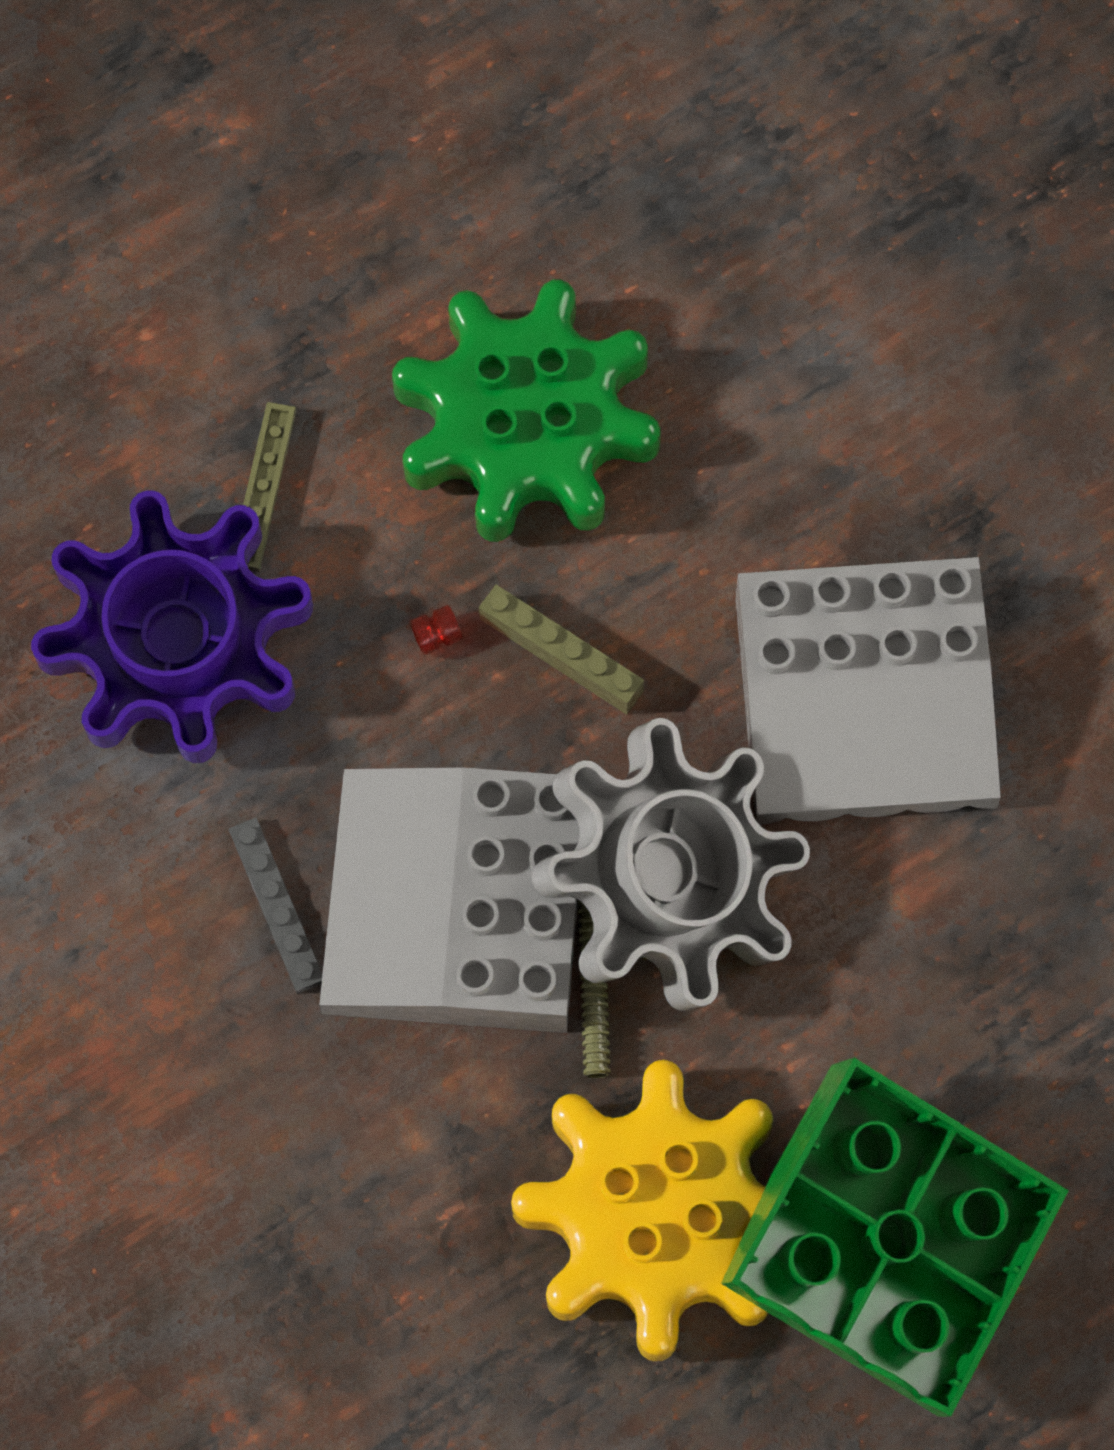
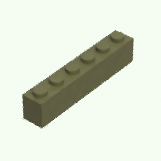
M498 585L493 587L479 606L481 621L626 715L644 692V680Z

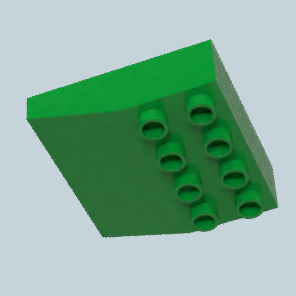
M854 1057L832 1064L777 1163L721 1284L936 1416L951 1417L1059 1211L1068 1190Z

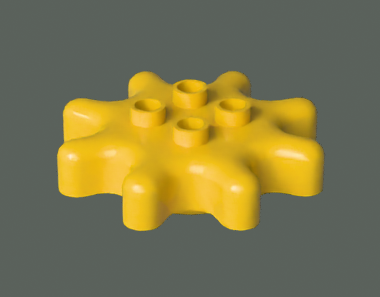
M664 1059L654 1061L644 1071L641 1102L628 1115L616 1118L607 1117L598 1112L581 1095L572 1093L560 1097L553 1105L552 1124L556 1134L573 1153L572 1165L565 1176L557 1181L527 1182L520 1185L514 1191L511 1199L513 1217L519 1225L531 1230L557 1232L565 1239L571 1253L569 1262L547 1286L546 1301L551 1314L559 1320L570 1321L580 1317L599 1300L613 1299L620 1301L630 1307L635 1315L638 1350L642 1356L655 1362L664 1361L672 1356L677 1347L680 1316L685 1309L696 1303L706 1301L716 1303L733 1320L744 1326L757 1325L768 1315V1312L722 1285L721 1282L765 1190V1186L759 1183L753 1175L749 1159L770 1136L773 1123L772 1111L761 1100L747 1099L739 1103L721 1119L710 1121L697 1117L689 1111L684 1102L682 1071L678 1065Z

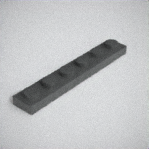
M257 818L229 828V833L296 993L299 994L322 984V972Z

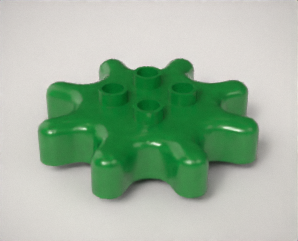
M552 279L545 283L538 293L533 310L526 316L518 319H502L495 316L483 298L476 292L469 290L458 292L452 297L448 306L450 329L459 343L457 349L450 356L439 361L418 357H405L399 360L392 370V383L396 399L405 406L429 413L435 420L433 429L425 436L412 442L403 453L402 463L406 482L417 490H428L451 479H462L473 485L479 492L475 505L476 528L479 535L490 542H499L509 537L514 529L517 515L521 508L528 503L540 500L557 504L568 521L579 530L589 531L597 528L605 517V496L594 477L597 469L604 462L611 459H624L636 463H645L654 459L660 450L661 428L658 421L647 413L625 407L617 396L623 386L639 378L647 368L648 344L645 337L638 331L630 329L620 331L600 341L589 340L578 334L573 328L576 317V294L573 287L562 279Z

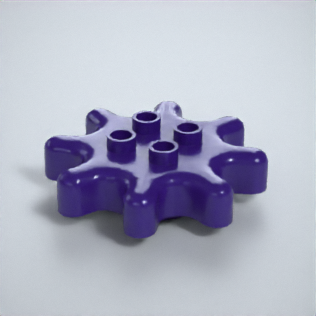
M153 490L138 493L130 504L132 535L122 548L111 553H100L81 542L68 540L60 543L54 549L52 565L59 582L81 598L80 606L76 615L70 621L39 630L31 641V650L39 668L46 674L62 676L71 673H86L97 681V689L94 696L82 713V724L89 740L95 746L101 748L114 747L123 740L130 728L137 722L144 719H159L167 722L172 727L179 752L186 761L204 763L214 755L217 749L214 718L224 705L234 700L246 699L265 710L280 712L286 710L292 704L295 698V688L291 674L282 664L270 658L265 653L268 639L275 632L284 628L298 626L310 618L313 612L311 591L308 584L299 577L286 576L264 580L256 577L248 569V563L262 541L259 518L252 508L245 505L230 507L209 531L202 534H189L180 531L174 526L168 503L162 494Z

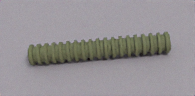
M578 901V907L581 908L578 910V916L581 917L578 920V925L582 926L579 929V934L582 935L579 938V943L582 945L579 948V953H581L592 937L593 920L586 906L581 901ZM580 975V981L583 982L580 987L584 991L581 994V999L584 1001L581 1004V1009L584 1010L581 1013V1017L585 1019L582 1022V1028L585 1029L582 1032V1037L585 1038L582 1046L586 1048L583 1050V1056L586 1057L583 1060V1065L586 1066V1069L583 1070V1075L589 1078H603L611 1074V1069L608 1068L611 1062L607 1058L610 1055V1050L607 1049L610 1046V1041L607 1039L610 1034L606 1030L609 1027V1021L606 1020L609 1017V1012L606 1011L608 1002H605L608 999V993L605 992L608 989V984L605 982L601 984L593 983L585 979L583 975Z

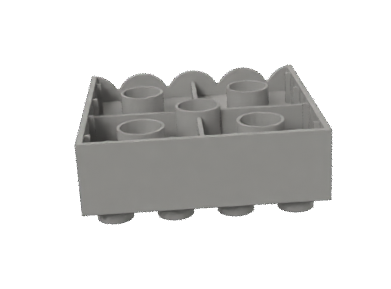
M979 557L738 574L735 599L749 748L759 754L764 764L762 779L753 791L755 820L759 825L777 822L784 818L797 821H822L845 814L859 817H881L897 814L905 810L920 813H939L960 809L965 806L997 809L1001 796L992 672Z
M464 767L344 769L319 1004L322 1014L567 1033L578 899L572 897L546 898L535 890L532 883L533 870L541 860L558 853L574 851L579 841V826L576 818L558 802L553 793L552 785L557 774Z

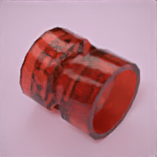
M448 604L435 609L432 617L423 614L409 620L414 637L424 656L439 650L441 643L448 646L463 640L458 622Z

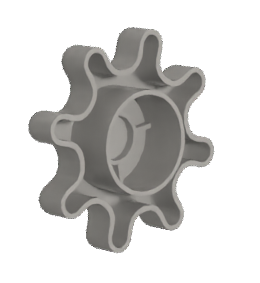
M657 718L636 727L630 733L627 741L629 772L624 780L612 777L596 763L586 760L562 769L555 776L552 785L554 796L576 818L579 826V841L574 851L558 853L541 860L533 870L532 883L535 890L546 898H576L590 912L593 920V934L581 952L578 961L580 972L585 979L601 984L620 978L630 971L639 957H643L653 962L659 969L667 1002L679 1011H689L709 1005L715 1000L718 994L716 959L722 949L727 948L744 962L753 966H762L775 962L788 955L791 949L790 933L767 909L765 889L771 877L787 874L806 865L810 857V848L808 842L801 834L794 831H767L760 827L754 819L750 809V798L764 774L762 758L756 751L744 747L719 757L708 772H701L691 767L685 760L680 734L674 723L665 718Z

